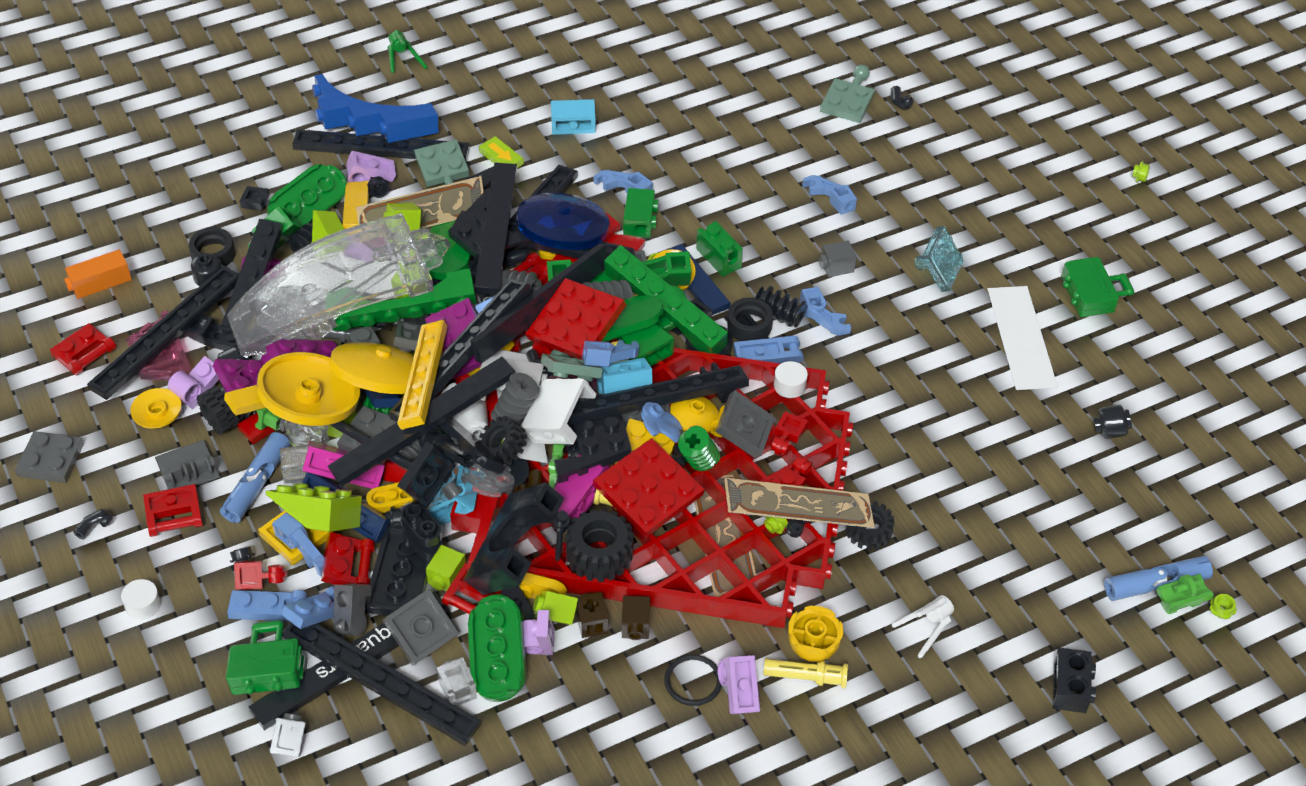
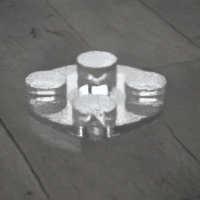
M284 419L280 420L281 432L285 430L289 435L287 438L290 443L305 453L308 450L309 440L326 445L329 441L327 434L328 425L307 426Z
M472 459L470 461L474 465L469 468H463L462 482L466 485L468 481L473 485L472 490L479 494L501 497L502 492H507V495L512 492L515 480L510 474L511 468L505 465L506 468L502 474L483 469Z

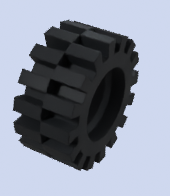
M213 386L199 394L196 400L198 401L197 404L200 407V411L204 414L203 417L205 420L207 419L210 427L212 426L213 430L217 431V434H223L238 425L239 418L237 415L235 416L224 400L225 392L221 391L219 387Z
M499 416L496 417V422L492 419L489 422L490 426L483 428L486 431L485 433H480L479 437L482 440H479V442L504 465L505 463L510 465L512 464V459L516 461L519 458L517 456L518 453L522 454L524 452L522 446L527 444L524 440L527 439L525 429L510 417L503 416L502 418Z
M873 501V505H871L873 521L880 528L870 530L860 526L846 525L847 537L851 538L853 545L858 542V548L862 549L863 545L867 546L866 550H871L872 546H874L875 550L880 549V544L884 547L887 545V541L890 542L894 528V515L891 516L892 511L890 509L885 511L886 505L882 504L879 507L877 506V501Z

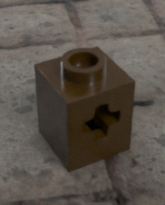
M602 592L585 593L581 596H576L575 598H578L575 613L581 637L587 638L608 634V616Z
M623 596L622 638H629L631 640L649 639L650 597Z

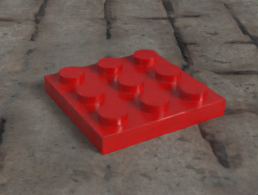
M565 278L525 334L531 341L583 360L584 341L601 342L626 307L624 299Z
M652 438L593 480V486L645 538L703 496L705 490Z

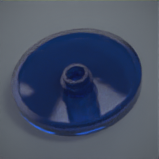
M565 193L538 194L525 199L517 210L516 222L520 231L529 239L547 247L564 250L586 249L601 243L608 234L609 218L606 212L592 201L579 196Z

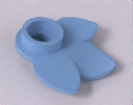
M645 403L642 407L641 417L649 433L652 436H656L661 432L677 443L680 438V431L682 430V425L678 419L672 414L665 412L657 403Z

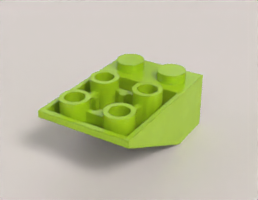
M293 483V486L277 485V489L266 491L265 495L307 529L331 532L360 527L362 496L352 495V490L336 489V492L330 491V487L314 486V489L308 488V484Z

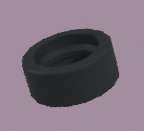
M219 227L201 229L190 238L188 246L192 261L197 256L204 254L199 252L203 247L211 244L225 246L222 250L212 253L220 259L222 266L229 265L235 257L236 252L232 236L224 229Z
M743 298L735 301L730 306L727 328L731 336L739 341L759 340L769 336L773 324V311L767 303L756 298ZM752 314L760 317L764 322L756 326H747L741 324L736 319L742 315Z

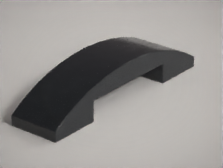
M202 316L183 334L215 349L224 351L237 345L241 348L245 347L249 354H258L265 351L270 338H277L279 332L275 329L256 326L253 331L217 325L213 317Z

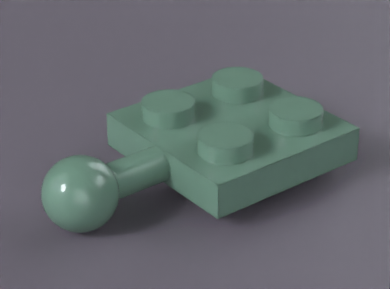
M863 64L857 65L853 70L854 79L852 83L835 78L820 106V112L861 123L875 94V89L860 85L862 81L868 79L870 75L869 68Z
M457 139L414 150L415 158L426 187L442 183L447 185L454 183L453 180L470 176Z
M555 349L550 354L542 353L541 364L548 368L547 371L553 372L554 376L568 378V375L572 374L586 381H592L593 377L601 378L603 368L600 366L585 365L583 360L571 358L568 354Z

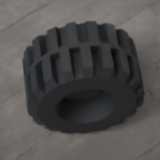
M602 508L601 511L591 509L590 513L582 512L579 514V518L575 517L571 521V525H568L566 534L567 562L570 563L571 570H577L579 577L586 576L588 581L598 579V582H604L606 578L610 581L615 579L616 574L618 576L624 574V569L630 567L633 559V532L630 523H626V518L623 516L618 517V513L615 511L609 513L607 509ZM595 542L610 544L606 548H593L589 545Z

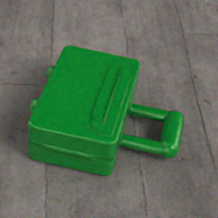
M1099 257L1071 260L1064 264L1061 275L1063 287L1067 289L1072 299L1071 304L1075 306L1080 317L1115 312L1119 297L1134 294V288L1125 273L1109 276ZM1119 280L1123 290L1116 291L1112 281Z
M282 621L255 623L251 627L252 633L249 644L233 645L230 647L226 680L233 695L280 691L300 686L301 679H303L305 656L302 653V647L298 639L282 640L284 628ZM276 632L275 641L257 643L259 633Z

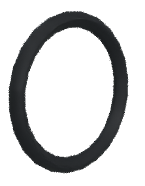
M685 655L677 658L669 665L664 676L665 687L669 695L681 704L688 706H699L711 702L719 694L722 687L718 679V666L712 660L700 655ZM697 660L704 662L716 674V687L708 697L700 700L682 698L671 687L670 676L673 669L684 661Z

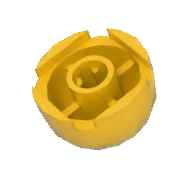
M807 606L804 611H800L798 614L795 612L792 615L788 625V641L792 650L800 658L809 662H820L829 659L837 652L843 638V625L841 620L839 623L833 611L822 606Z

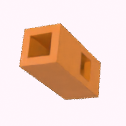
M120 249L65 268L68 277L64 278V282L68 291H73L77 299L132 280L127 262Z

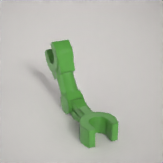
M554 444L552 459L549 462L548 469L550 473L549 486L553 489L557 481L554 460L564 459L563 451L565 444Z

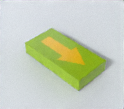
M496 136L479 145V152L492 163L517 164V168L524 165V158Z

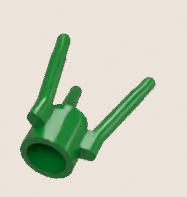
M395 30L389 35L390 45L387 48L389 51L391 73L395 72L394 51L403 52L406 49L412 53L424 69L428 68L413 49L410 42L406 40L403 32Z

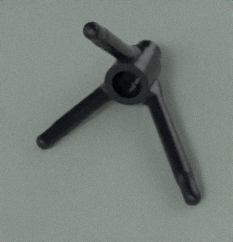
M559 511L554 520L544 522L552 524L553 530L557 533L555 561H560L563 533L574 519L570 518L565 511Z

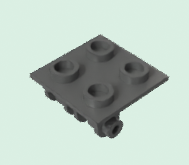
M204 440L155 456L167 489L192 484L197 486L220 477L215 467L213 456H210Z

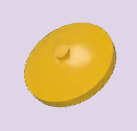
M353 342L336 347L331 353L329 366L337 377L356 387L380 393L405 394L414 354L385 344Z
M307 352L287 353L272 358L260 369L256 386L260 401L270 412L284 420L307 426L330 425L349 417L357 408L360 388L343 381L332 372L329 366L330 357Z

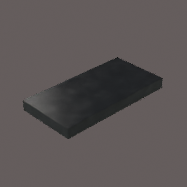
M388 525L384 531L369 584L371 585V596H366L365 613L388 616L425 590L427 582L426 567L431 560H424L417 555L403 538L402 527H391Z

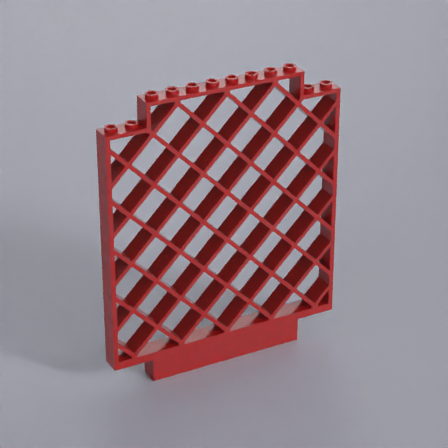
M612 339L606 342L612 343L618 341V339ZM534 342L532 349L538 351L540 358H542V353L550 354L554 350L537 342ZM674 348L673 355L651 366L652 384L677 379L678 376L689 370L700 372V367H704L706 371L710 372L711 363L713 362L718 365L719 369L740 365L749 379L762 381L769 390L752 399H749L740 389H735L737 392L765 411L783 403L794 415L808 420L805 431L809 430L823 445L805 455L814 464L807 476L802 475L806 478L805 484L812 488L844 490L845 481H840V476H846L848 461H843V456H849L851 442L846 441V437L852 436L853 423L849 422L850 412L826 408L827 399H822L823 395L828 396L830 381L825 380L826 370L805 367L808 374L806 389H818L816 405L811 409L800 397L786 398L776 392L774 388L775 370L780 363ZM569 374V375H568V378H563V377H558V376H553V377H554L555 379H556V378H561V379H576L578 376ZM497 389L487 395L488 426H490L489 422L492 420L491 412L495 409V405L498 402ZM711 394L702 397H705L706 399L710 400L716 397V395ZM772 425L762 455L771 451L772 443L777 436L774 435V425ZM831 429L842 431L841 438L837 437ZM710 432L708 434L726 455L721 457L718 463L707 471L694 470L688 462L685 469L705 489L716 505L695 517L685 508L674 516L680 525L657 538L653 534L645 538L630 523L633 534L641 542L642 546L633 550V559L630 567L624 569V574L621 576L616 574L613 580L609 581L606 578L604 582H598V579L588 581L586 576L579 577L577 574H573L565 564L567 562L566 542L562 543L560 561H555L556 547L552 548L540 533L552 526L550 523H541L533 526L520 537L516 544L528 539L540 554V556L530 561L531 565L527 573L557 580L567 588V593L583 595L585 593L602 592L603 599L623 602V596L650 597L651 607L785 628L786 618L792 617L794 602H789V597L795 596L797 585L823 589L825 579L830 580L832 564L827 563L828 558L834 557L835 543L830 541L831 537H837L838 524L828 523L826 538L822 537L810 523L805 524L800 537L808 546L785 558L770 541L780 534L776 532L771 533L764 524L757 527L747 514L728 512L726 490L717 481V479L739 468L750 481L770 483L780 470L766 476L753 461L756 458L726 438L716 437ZM791 444L786 456L781 454V458L788 464L786 467L794 471L792 469L793 462L801 454ZM566 451V455H564V459H565V458H568V451ZM836 458L838 460L834 487H832L815 469ZM527 460L529 472L531 470L541 471V483L546 482L549 485V464L542 467L537 461ZM468 468V472L472 473L478 479V470ZM479 482L474 511L467 514L455 513L457 502L454 501L450 513L452 530L476 533L468 560L469 565L475 559L500 512V508H502L509 493L502 494V496H496L488 493L480 486ZM611 506L618 513V517L623 516L618 510H615V507ZM729 518L743 533V536L720 548L706 530ZM692 538L707 556L682 569L668 551ZM595 542L589 545L593 548L607 547L604 542ZM756 548L771 567L748 580L732 561ZM819 558L822 559L821 569L806 567ZM655 559L669 576V578L654 586L638 584L630 575V572ZM719 569L734 587V589L720 597L704 595L695 585V582ZM784 580L786 585L782 607L770 606L760 593Z

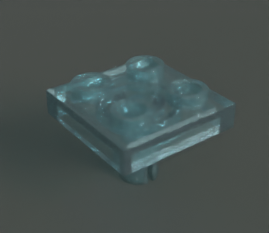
M945 226L936 227L923 256H917L915 264L918 270L929 269L941 292L950 291L964 260Z

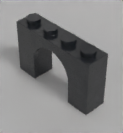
M546 482L509 494L463 580L482 595L521 585L531 562L513 547L520 537L533 526L554 520L564 497Z

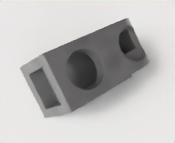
M334 585L333 617L334 628L338 634L360 636L364 633L367 625L365 599L366 596H371V585Z

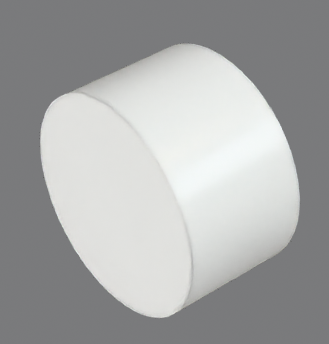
M788 361L781 363L775 370L774 388L776 392L786 398H796L802 395L806 390L808 375L806 368L797 362Z
M139 579L132 581L124 587L121 593L125 611L133 619H148L155 615L160 608L161 601L157 588L149 580Z

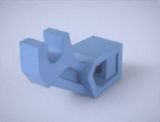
M603 170L594 176V183L598 185L600 182H603V189L605 191L615 187H625V193H627L628 188L653 190V182L640 172L624 173Z
M817 175L803 178L802 185L804 188L809 186V194L829 196V202L840 215L856 210L857 198L848 185H839Z
M819 287L802 289L799 301L800 304L803 301L807 302L805 317L812 318L832 334H850L851 325L841 324L845 323L846 314L829 312L826 309L827 303Z
M619 340L615 346L609 342L584 341L582 358L585 365L609 367L613 362L638 356L639 344L637 341H632L629 345L625 344L623 340Z
M286 512L272 523L275 536L289 548L294 549L297 547L302 553L307 566L310 568L314 566L317 574L321 577L324 562L323 555L309 540L303 525Z

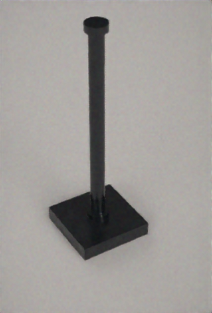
M344 421L330 424V426L361 444L371 439L370 436ZM428 442L424 444L414 461L397 452L387 458L407 470L397 487L426 509L456 466L442 452Z

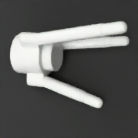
M940 595L924 607L893 622L892 627L895 628L926 614L930 621L940 622L919 652L918 657L922 658L944 627L951 622L949 615L954 612V606L946 596Z

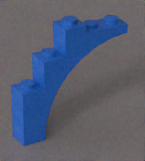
M323 74L314 76L315 84L312 85L314 97H318V109H315L317 121L322 123L325 130L348 125L349 129H353L356 136L380 132L381 135L385 136L388 143L439 133L438 114L431 103L394 106L366 102L337 90L327 81Z

